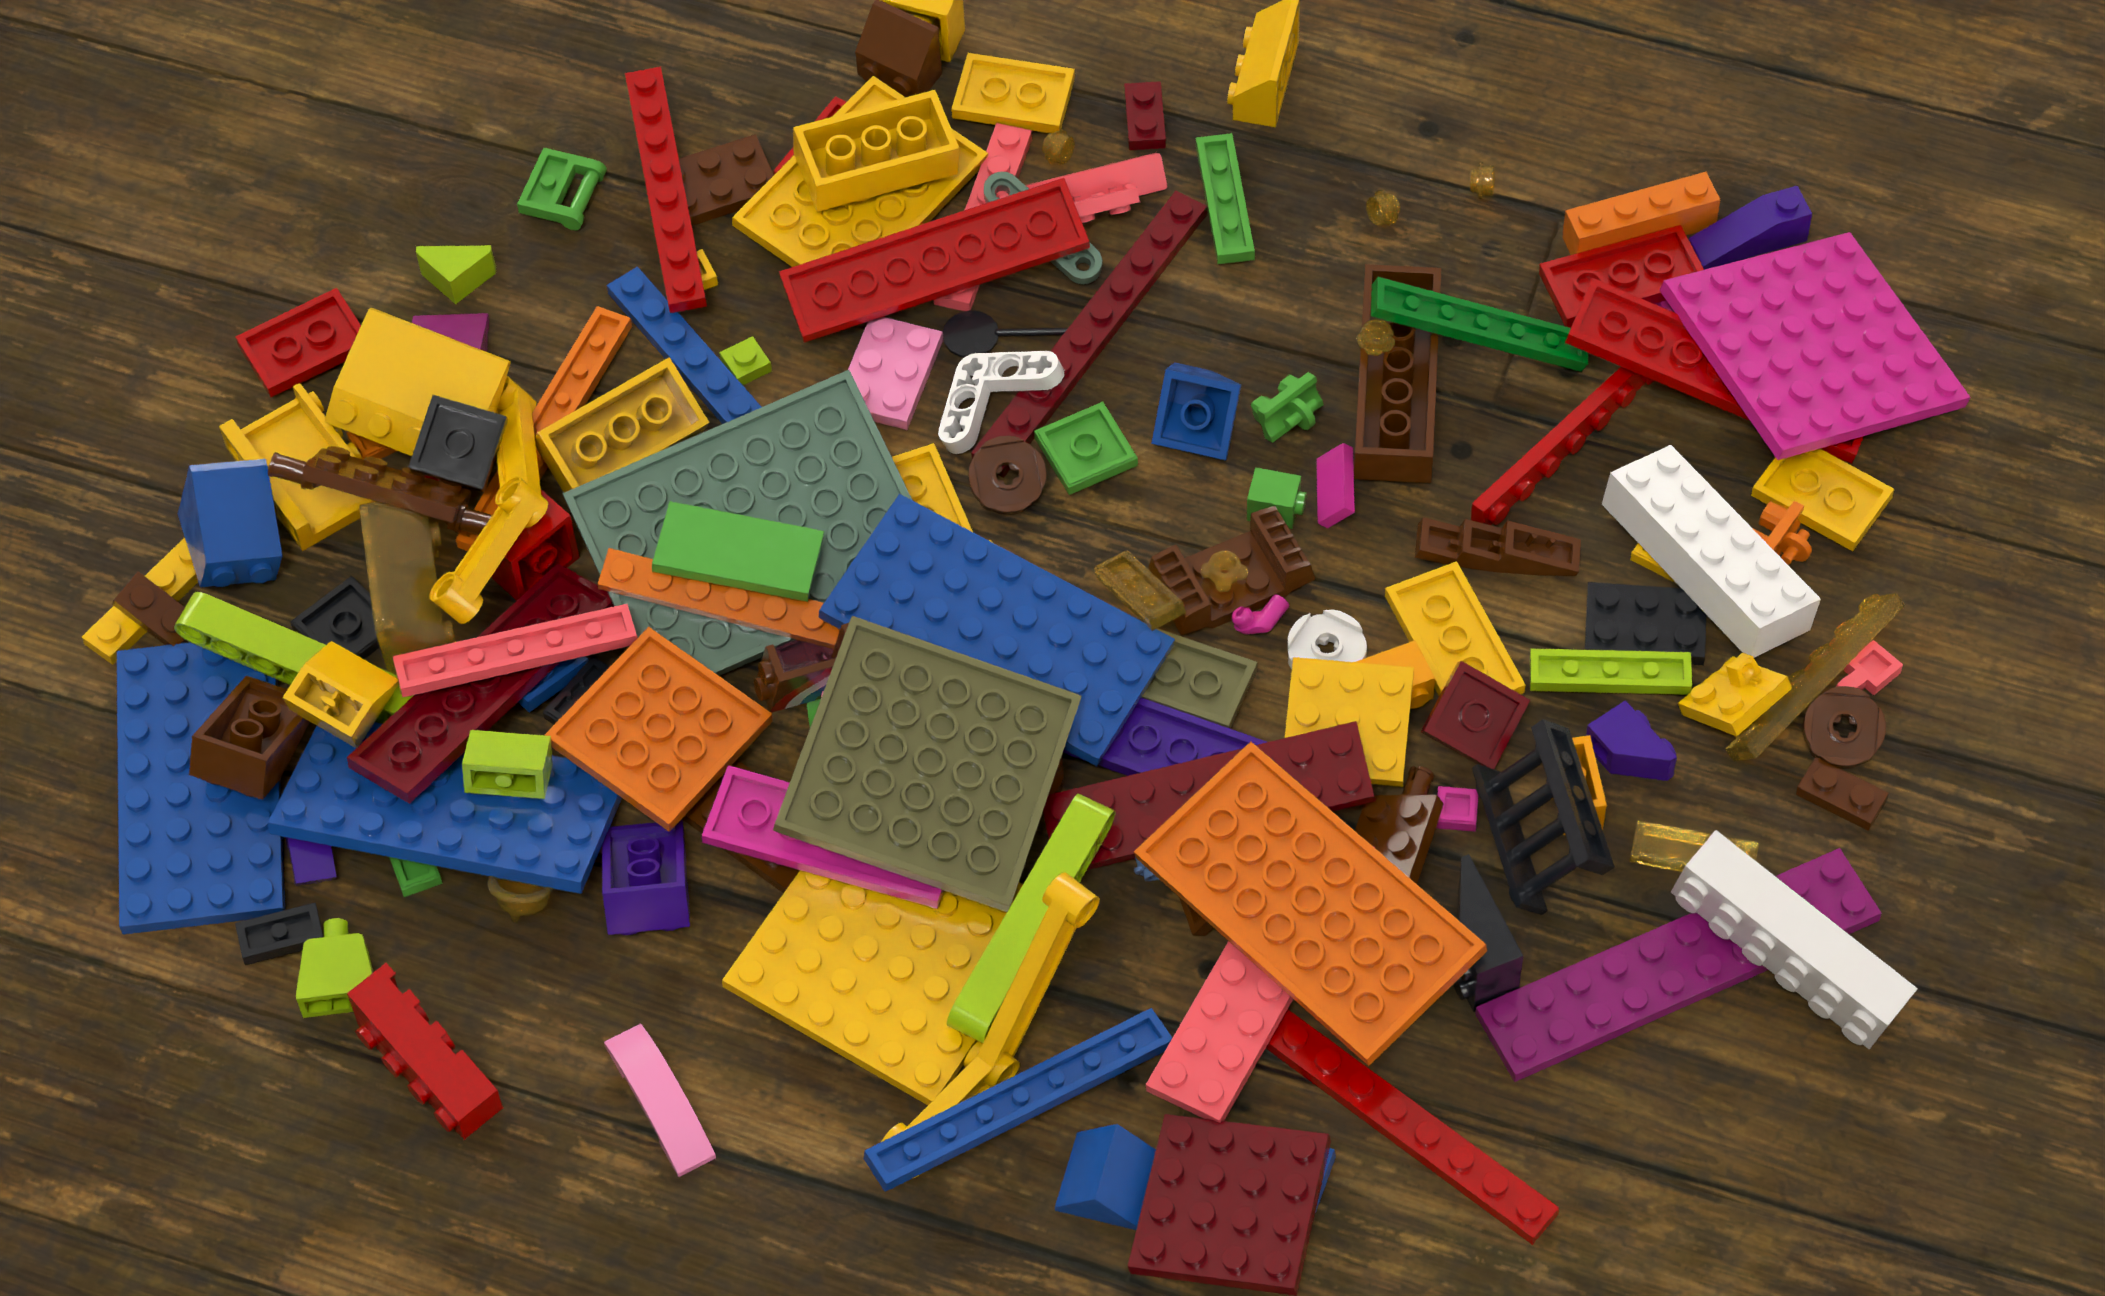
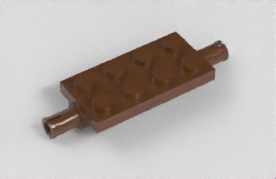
M329 446L327 449L322 448L307 462L275 452L268 468V476L301 484V489L313 490L316 487L324 486L445 521L447 529L454 530L458 534L462 530L479 535L492 517L491 514L468 508L472 491L462 488V485L441 479L439 481L425 477V474L411 471L409 468H402L401 471L387 467L388 463L379 458L365 457L363 460L352 457L348 450L336 446Z
M1415 766L1410 767L1401 795H1374L1376 801L1364 804L1355 829L1362 838L1374 846L1376 850L1416 884L1418 883L1444 805L1438 795H1427L1435 775L1431 770L1423 766H1418V768Z

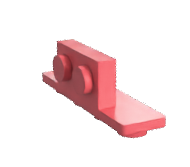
M1152 153L1025 185L1031 189L1065 178L1080 219L1084 223L1094 220L1095 213L1108 210L1109 214L1113 215L1131 210V204L1140 202L1139 196L1165 190L1167 188V181L1161 155L1159 153Z

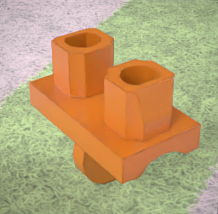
M1770 501L1760 516L1759 525L1771 530V534L1767 536L1754 528L1752 529L1779 556L1782 554L1781 558L1787 565L1793 560L1806 561L1812 553V547L1807 541L1810 534L1804 529H1800L1796 534L1801 525L1798 517L1804 510V505L1793 501L1787 509Z

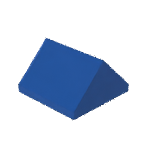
M1118 1124L1077 1132L1056 1201L1055 1211L1136 1230L1156 1149Z

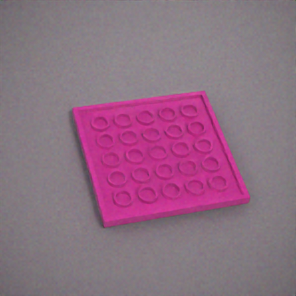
M1850 232L1664 280L1660 288L1664 298L1674 312L1678 314L1687 331L1777 460L1965 408L1971 398Z

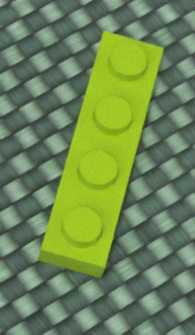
M1571 649L1530 650V691L1688 695L1692 690L1691 652Z

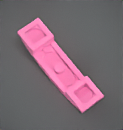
M642 1024L605 1041L604 1045L621 1076L627 1080L654 1128L660 1145L678 1177L716 1159V1154L687 1097L658 1047Z

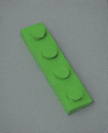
M1233 134L1197 137L1196 151L1217 264L1255 260V249Z

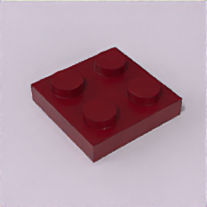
M1459 661L1445 684L1421 733L1476 764L1495 769L1530 699L1465 662Z

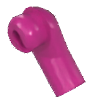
M1275 594L1262 611L1252 612L1249 608L1239 607L1233 612L1231 617L1234 628L1244 635L1268 633L1289 608V603L1283 597Z

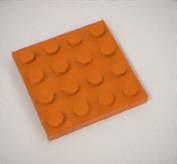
M648 627L544 736H551V747L670 832L726 772L728 765L731 766L772 723V713Z

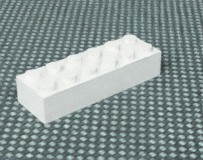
M1672 445L1610 472L1602 505L1743 653L1755 658L1811 630L1821 600L1820 597Z
M1717 830L1713 832L1687 863L1671 890V893L1676 896V901L1682 908L1690 913H1698L1709 922V927L1716 935L1723 939H1730L1741 947L1743 955L1750 962L1758 966L1763 965L1775 974L1776 981L1783 988L1790 992L1796 991L1809 1001V1007L1817 1015L1833 1020L1842 1028L1843 1034L1857 1045L1863 1044L1870 1049L1918 989Z

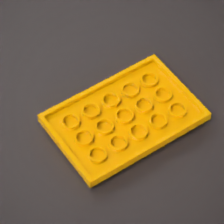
M872 76L832 117L905 97ZM952 129L959 146L958 174L818 212L815 209L794 155L732 217V226L791 267L930 222L979 171L981 164L988 158V153Z

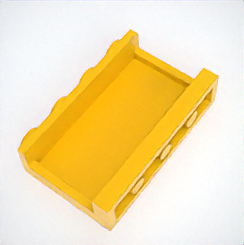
M300 383L293 386L296 396L294 400L241 430L233 419L219 426L225 446L236 461L266 459L269 468L271 458L277 452L281 455L307 462L322 448L327 449L329 446L344 448L350 452V456L362 459L352 442L346 445L343 441L341 428L324 422L325 415L322 413L324 408L318 396L313 391L307 393ZM270 477L276 516L302 551L382 506L380 502L328 487L319 486L313 490L301 489V484L277 477Z

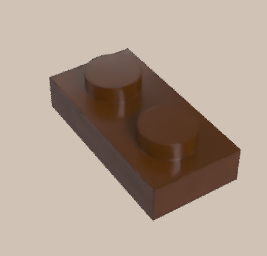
M137 571L113 600L112 605L164 645L174 646L175 644L183 643L185 639L175 631L174 626L185 607Z
M1815 757L1796 791L1797 796L1867 831L1872 827L1887 802L1889 795L1888 792L1818 757Z

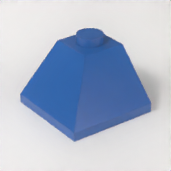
M1174 362L1165 369L1151 444L1227 460L1241 384L1211 370Z

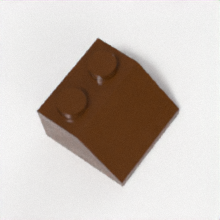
M875 0L855 51L858 75L865 81L874 76L904 97L928 92L942 75L939 28L881 0Z

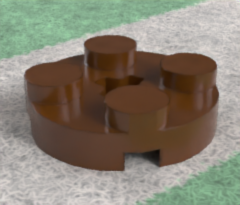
M1016 436L995 437L986 441L975 453L969 466V486L972 494L984 509L1004 515L1020 513L1036 503L1046 482L1045 462L1035 447L1033 448L1030 444L1024 442L1023 439ZM1009 465L1011 471H1017L1018 477L1012 480L1011 485H1005L1003 480H998L996 474L1002 472V466Z
M1839 686L1825 691L1824 694L1818 696L1812 702L1804 716L1803 736L1809 747V752L1814 758L1818 757L1838 768L1844 769L1857 767L1870 761L1882 745L1886 733L1884 713L1870 699L1871 696L1855 687ZM1841 717L1848 718L1849 725L1855 726V732H1850L1847 738L1840 737L1839 732L1833 729V724H1839Z

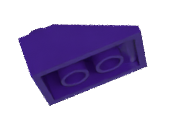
M680 820L670 832L656 822L609 828L602 844V894L608 935H633L642 931H673L682 927H690L683 820Z

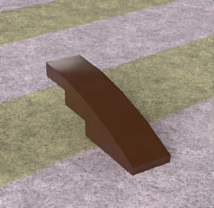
M1423 517L1417 526L1415 558L1447 565L1457 561L1460 567L1490 572L1538 576H1576L1579 573L1581 539L1508 520L1502 528L1468 519H1465L1460 526Z

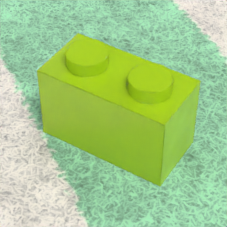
M470 730L462 762L464 793L545 799L553 766L551 736Z

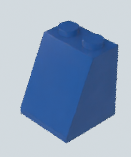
M266 459L189 465L178 517L199 586L225 587L230 584L264 583L269 580H276L282 560V550Z

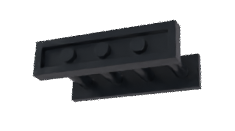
M1544 719L1531 727L1536 742L1535 749L1502 772L1479 764L1472 767L1477 783L1476 791L1482 799L1509 884L1510 898L1515 907L1540 915L1548 911L1542 891L1576 868L1604 875L1615 868L1570 730L1567 727ZM1543 764L1547 775L1546 784L1514 805L1508 787ZM1554 798L1559 812L1558 818L1525 840L1519 821ZM1565 833L1570 846L1569 854L1536 875L1530 856Z

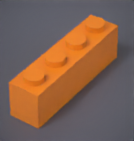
M1707 172L1695 174L1565 210L1562 238L1570 255L1677 225H1681L1685 234L1690 235L1700 232L1717 222L1720 198Z

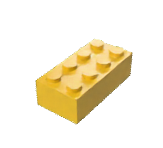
M935 90L793 127L794 155L817 212L958 174L959 146Z
M669 357L537 432L535 445L565 493L702 433L710 422Z

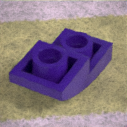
M286 837L295 886L336 880L337 876L330 845Z

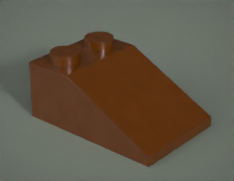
M245 676L192 735L189 775L205 780L210 784L220 785L241 792L246 796L263 800L281 779L310 721L289 710L283 699L288 689Z

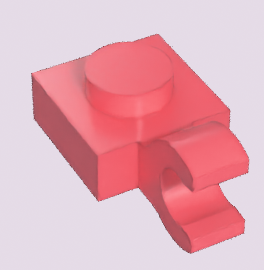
M1873 640L1846 662L1844 671L1849 675L1844 677L1836 687L1849 686L1860 690L1865 688L1872 695H1875L1901 674L1903 664Z

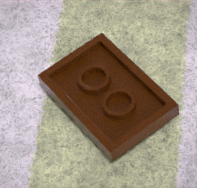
M756 134L679 158L692 226L739 211L774 176Z

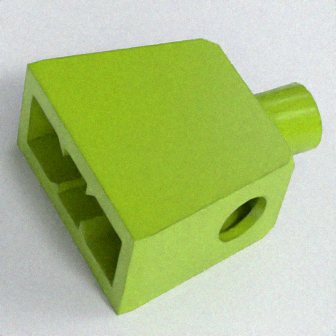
M332 918L325 921L323 924L324 937L312 938L304 942L296 990V1000L303 1018L353 1012L347 993L373 973L363 934H348V922L344 919Z

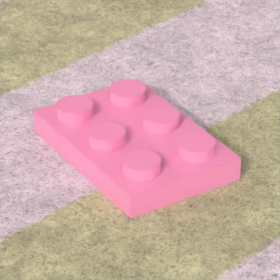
M885 317L867 322L848 370H850L874 422L908 430L942 345L943 331Z

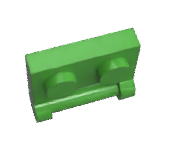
M543 148L517 203L518 211L521 214L561 223L570 230H579L585 219L583 215L597 182L603 180L607 168L603 163L594 159ZM575 174L584 175L570 207L561 205Z

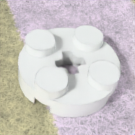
M1323 610V614L1312 617L1311 613L1304 615L1295 622L1288 635V664L1292 669L1293 657L1345 662L1362 660L1366 658L1367 644L1362 634L1363 629L1353 617L1337 610ZM1328 642L1334 643V652L1323 653L1317 646L1318 644L1326 645Z

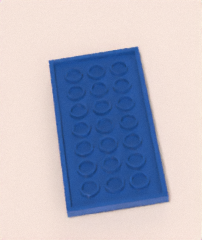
M901 494L897 496L819 610V618L838 629L841 628V625L849 623L851 617L855 616L1081 695L1082 697L1064 749L1095 766L1099 765L1174 647L1175 642L1173 637Z
M191 642L175 644L174 646L163 645L117 651L119 927L123 935L243 921L285 910L283 836L269 834L268 821L282 795L281 779L266 797L261 800L220 785L210 784L205 780L189 775L192 735L244 677L249 676L278 686V680Z
M374 722L361 744L383 723ZM316 726L268 821L269 834L581 894L622 798L569 759L553 755V766L545 799L464 793L462 771L464 752L409 804L350 769L347 756L356 748Z

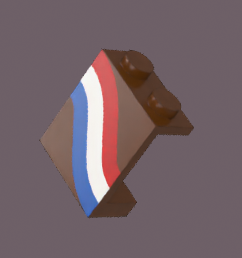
M849 623L841 625L831 656L832 659L784 673L774 645L765 647L762 661L758 663L759 671L757 678H754V688L758 699L766 702L769 712L773 713L821 699L822 691L826 687Z

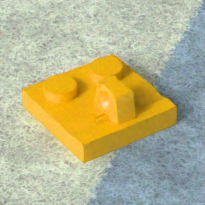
M1741 653L1737 658L1732 656L1718 671L1712 673L1701 684L1695 686L1687 696L1678 702L1683 716L1738 736L1786 695L1792 687L1788 676L1758 666L1753 656Z

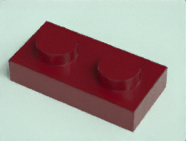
M1161 81L1125 83L1124 92L1129 150L1166 148Z

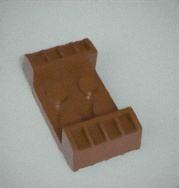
M1276 506L1251 513L1249 532L1186 558L1183 557L1177 545H1173L1151 557L1147 571L1148 579L1181 636L1203 628L1213 629L1232 621V614L1239 607L1249 608L1252 612L1265 607L1273 595L1276 594L1285 598L1290 592L1315 580L1311 564Z

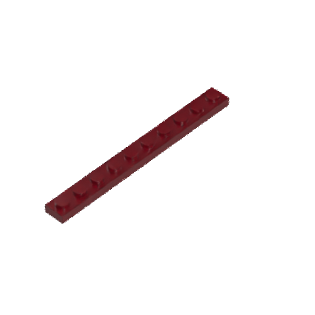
M1175 190L1050 352L1056 354L1063 366L1064 377L1057 386L1048 390L1019 391L971 452L972 459L986 441L995 437L1016 436L1023 439L1024 442L1031 444L1035 438L1034 431L1045 426L1207 216L1206 205ZM1009 465L1002 466V472L997 475L1004 478L1010 471Z

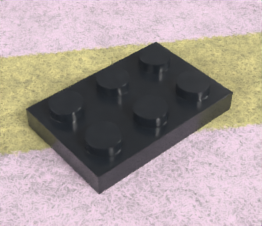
M1588 582L1584 650L1691 652V665L1704 666L1706 613L1682 588Z

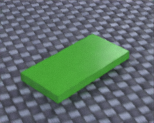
M669 501L652 562V572L808 602L824 539V531Z

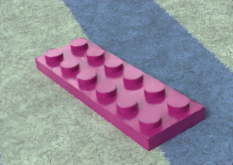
M728 765L702 833V843L938 909L944 892L942 889L773 831L790 782Z

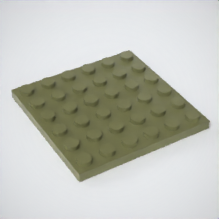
M852 616L775 821L773 831L1008 912L1082 696Z

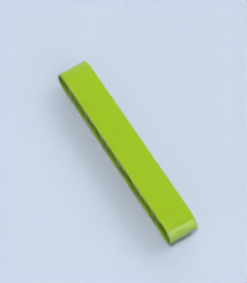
M202 592L193 593L174 626L175 631L185 640L289 685L292 684L303 665L326 646L323 643ZM381 669V670L387 672L388 674L394 676L395 678H397V675H395V674H393V673H391V672H388V671H386V670H384V669ZM398 685L375 722L384 723L414 695L402 698L400 686Z
M1077 794L952 1006L947 1019V1026L981 1043L984 1042L1048 909V906L1042 902L1044 892L1050 883L1064 872L1080 883L1113 824L1116 814L1115 810L1081 794Z

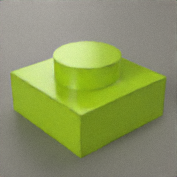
M753 336L719 352L722 363L742 385L772 372L771 362Z

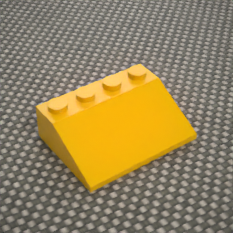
M369 308L334 385L324 422L412 456L432 395L496 413L511 361L377 309Z

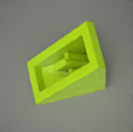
M491 245L416 246V255L421 275L455 304L496 274V265Z

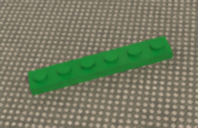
M1377 277L1372 284L1371 317L1580 372L1588 365V352L1565 343L1571 329L1569 327Z

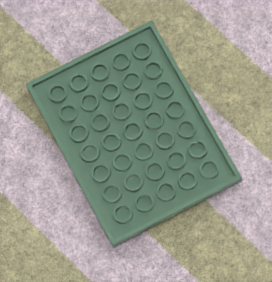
M850 370L563 493L567 506L599 575L601 574L609 548L651 559L654 558L669 501L824 531V539L808 599L823 603L829 597L897 496L901 494L912 500ZM608 592L614 606L628 604L637 638L650 627L718 676L763 657L765 647L773 644L777 651L800 641Z

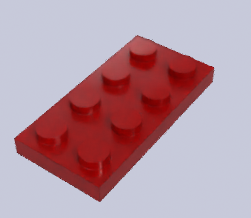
M1681 225L1539 264V275L1565 327L1569 328L1572 327L1592 278L1656 304L1667 301L1660 292L1664 280L1704 270Z

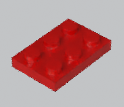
M335 288L237 335L235 338L240 350L270 397H273L298 383H302L345 362L361 325L339 290Z

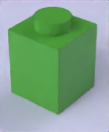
M1255 467L1247 497V521H1250L1251 513L1276 506L1288 528L1293 529L1296 514L1303 515L1307 499V492L1301 491V476Z

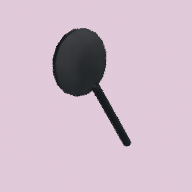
M969 310L960 312L947 321L943 329V340L951 353L964 358L970 354L991 352L996 346L999 336L1063 335L1068 328L998 329L997 323L991 316L980 311Z

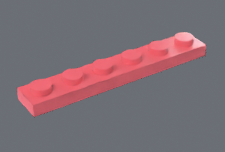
M996 123L986 150L988 158L981 164L965 210L986 203L984 200V183L990 175L996 172H1008L1019 178L1032 141V130ZM999 191L996 196L1003 198L1009 196L1006 191ZM980 285L935 299L934 305L969 311L972 309Z
M623 604L393 656V662L403 698L628 647L637 639V634L628 604Z

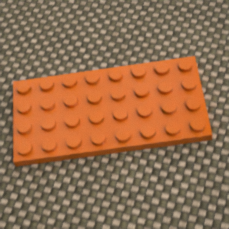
M1252 742L1247 744L1134 851L1138 861L1368 1066L1487 952L1486 944Z

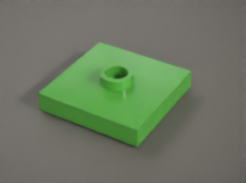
M1104 402L1034 431L1036 442L1068 495L1138 466L1136 454Z

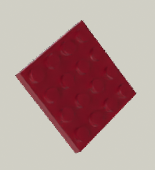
M1165 1114L1127 1266L1130 1274L1297 1296L1331 1145L1329 1134L1227 1121L1219 1123L1210 1119Z

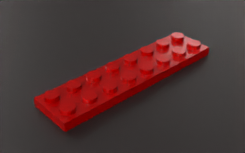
M1061 178L779 271V275L801 337L805 343L1088 249L1090 244L1065 178Z
M1592 278L1565 343L1749 420L1687 331L1677 313ZM1863 436L1820 449L1852 464L1858 453Z

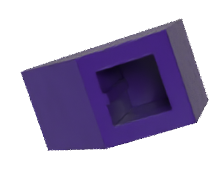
M1626 700L1587 725L1586 736L1590 735L1595 757L1609 773L1668 781L1674 776L1677 756L1673 746L1665 738L1660 739L1651 729L1646 716L1639 710L1635 711Z

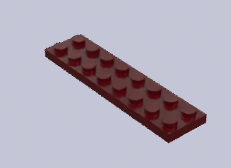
M557 563L478 637L614 607L607 591L599 589L598 585ZM560 662L416 694L347 756L348 766L353 771L410 804L465 752L470 730H489Z
M1356 721L1256 745L1331 811L1376 801ZM1242 749L1050 794L1043 809L1049 839L1051 838L1077 794H1081L1116 811L1113 824L1087 870L1136 859L1134 851Z

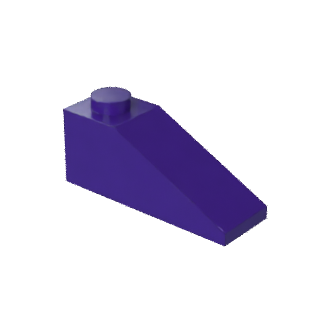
M1794 186L1760 196L1691 236L1689 241L1705 270L1806 242L1812 212L1799 187Z

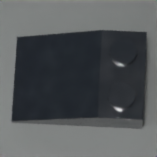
M1468 854L1461 857L1457 919L1486 944L1487 952L1453 985L1461 1000L1467 999L1472 1011L1475 1012L1477 1006L1519 989L1523 954Z

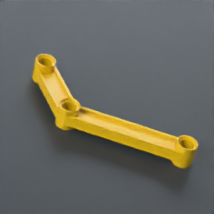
M509 376L506 377L496 411L497 414L507 416L508 418L497 452L500 489L496 494L495 502L498 508L455 571L448 572L439 578L429 595L431 601L459 624H465L478 613L483 603V597L480 595V592L524 527L529 528L535 525L548 508V501L541 495L532 412L537 402Z
M1066 872L1058 875L1050 883L1042 898V902L1048 906V909L984 1042L977 1041L965 1057V1068L908 1126L904 1123L895 1125L889 1130L882 1141L1016 1075L1020 1062L1014 1056L1076 928L1083 926L1093 916L1099 905V897Z

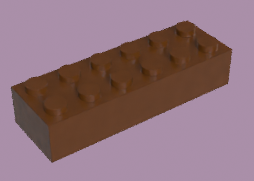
M1365 264L1354 479L1431 483L1439 334L1371 317L1372 284L1377 277L1440 293L1441 268Z

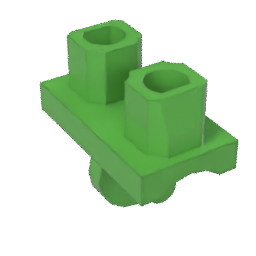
M1309 372L1301 378L1289 375L1280 381L1278 395L1272 399L1261 395L1251 403L1254 418L1261 424L1265 439L1273 443L1296 425L1304 430H1309L1315 425L1313 413L1324 405L1316 389V376Z

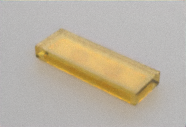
M1128 550L1094 567L1097 579L1152 631L1186 613L1183 602Z
M1637 820L1630 862L1682 872L1687 863L1712 834ZM1726 837L1756 861L1759 843Z

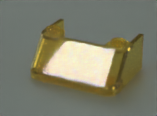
M377 502L361 504L359 506L375 630L387 671L396 675L393 656L455 642L452 620L444 621L441 608L431 601L429 597L432 587L437 582L434 558L439 557L437 546L442 545L438 522L431 523L429 516Z

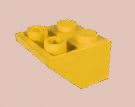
M331 641L303 665L284 694L283 699L289 710L357 748L398 687L399 682L394 676Z

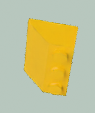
M1282 0L1256 13L1253 27H1246L1243 40V48H1246L1245 55H1238L1235 76H1239L1237 83L1231 82L1227 98V104L1233 105V120L1276 127L1299 44L1300 0Z

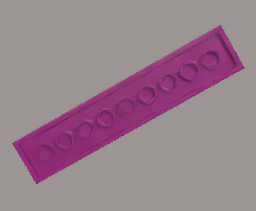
M1840 848L1775 876L1848 934L1880 921L1881 911ZM1690 913L1477 1006L1475 1015L1513 1081L1516 1082L1763 973L1768 969L1763 965L1758 966L1750 962L1743 955L1741 947L1730 939H1723L1716 935L1709 927V922L1698 913Z

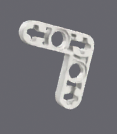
M1050 351L975 353L964 357L957 366L939 427L938 435L946 449L951 453L960 454L974 446L978 438L990 392L1048 390L1057 386L1064 377V369L1056 354ZM1019 366L1014 375L1002 377L1003 372L1007 368ZM975 398L974 403L970 407L958 409L960 403L965 399Z

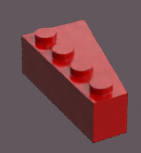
M385 963L347 993L359 1026L355 1032L369 1050L376 1047L384 1055L381 1060L395 1077L402 1074L409 1082L407 1085L409 1091L419 1103L423 1105L428 1101L436 1110L433 1113L435 1118L447 1132L454 1129L465 1140L503 1109L498 1090L463 1050H459L456 1054L453 1052L455 1045L447 1031L438 1021H435L432 1025L428 1024L429 1018L419 1005V999L410 989L403 994L401 993L395 980L396 973Z

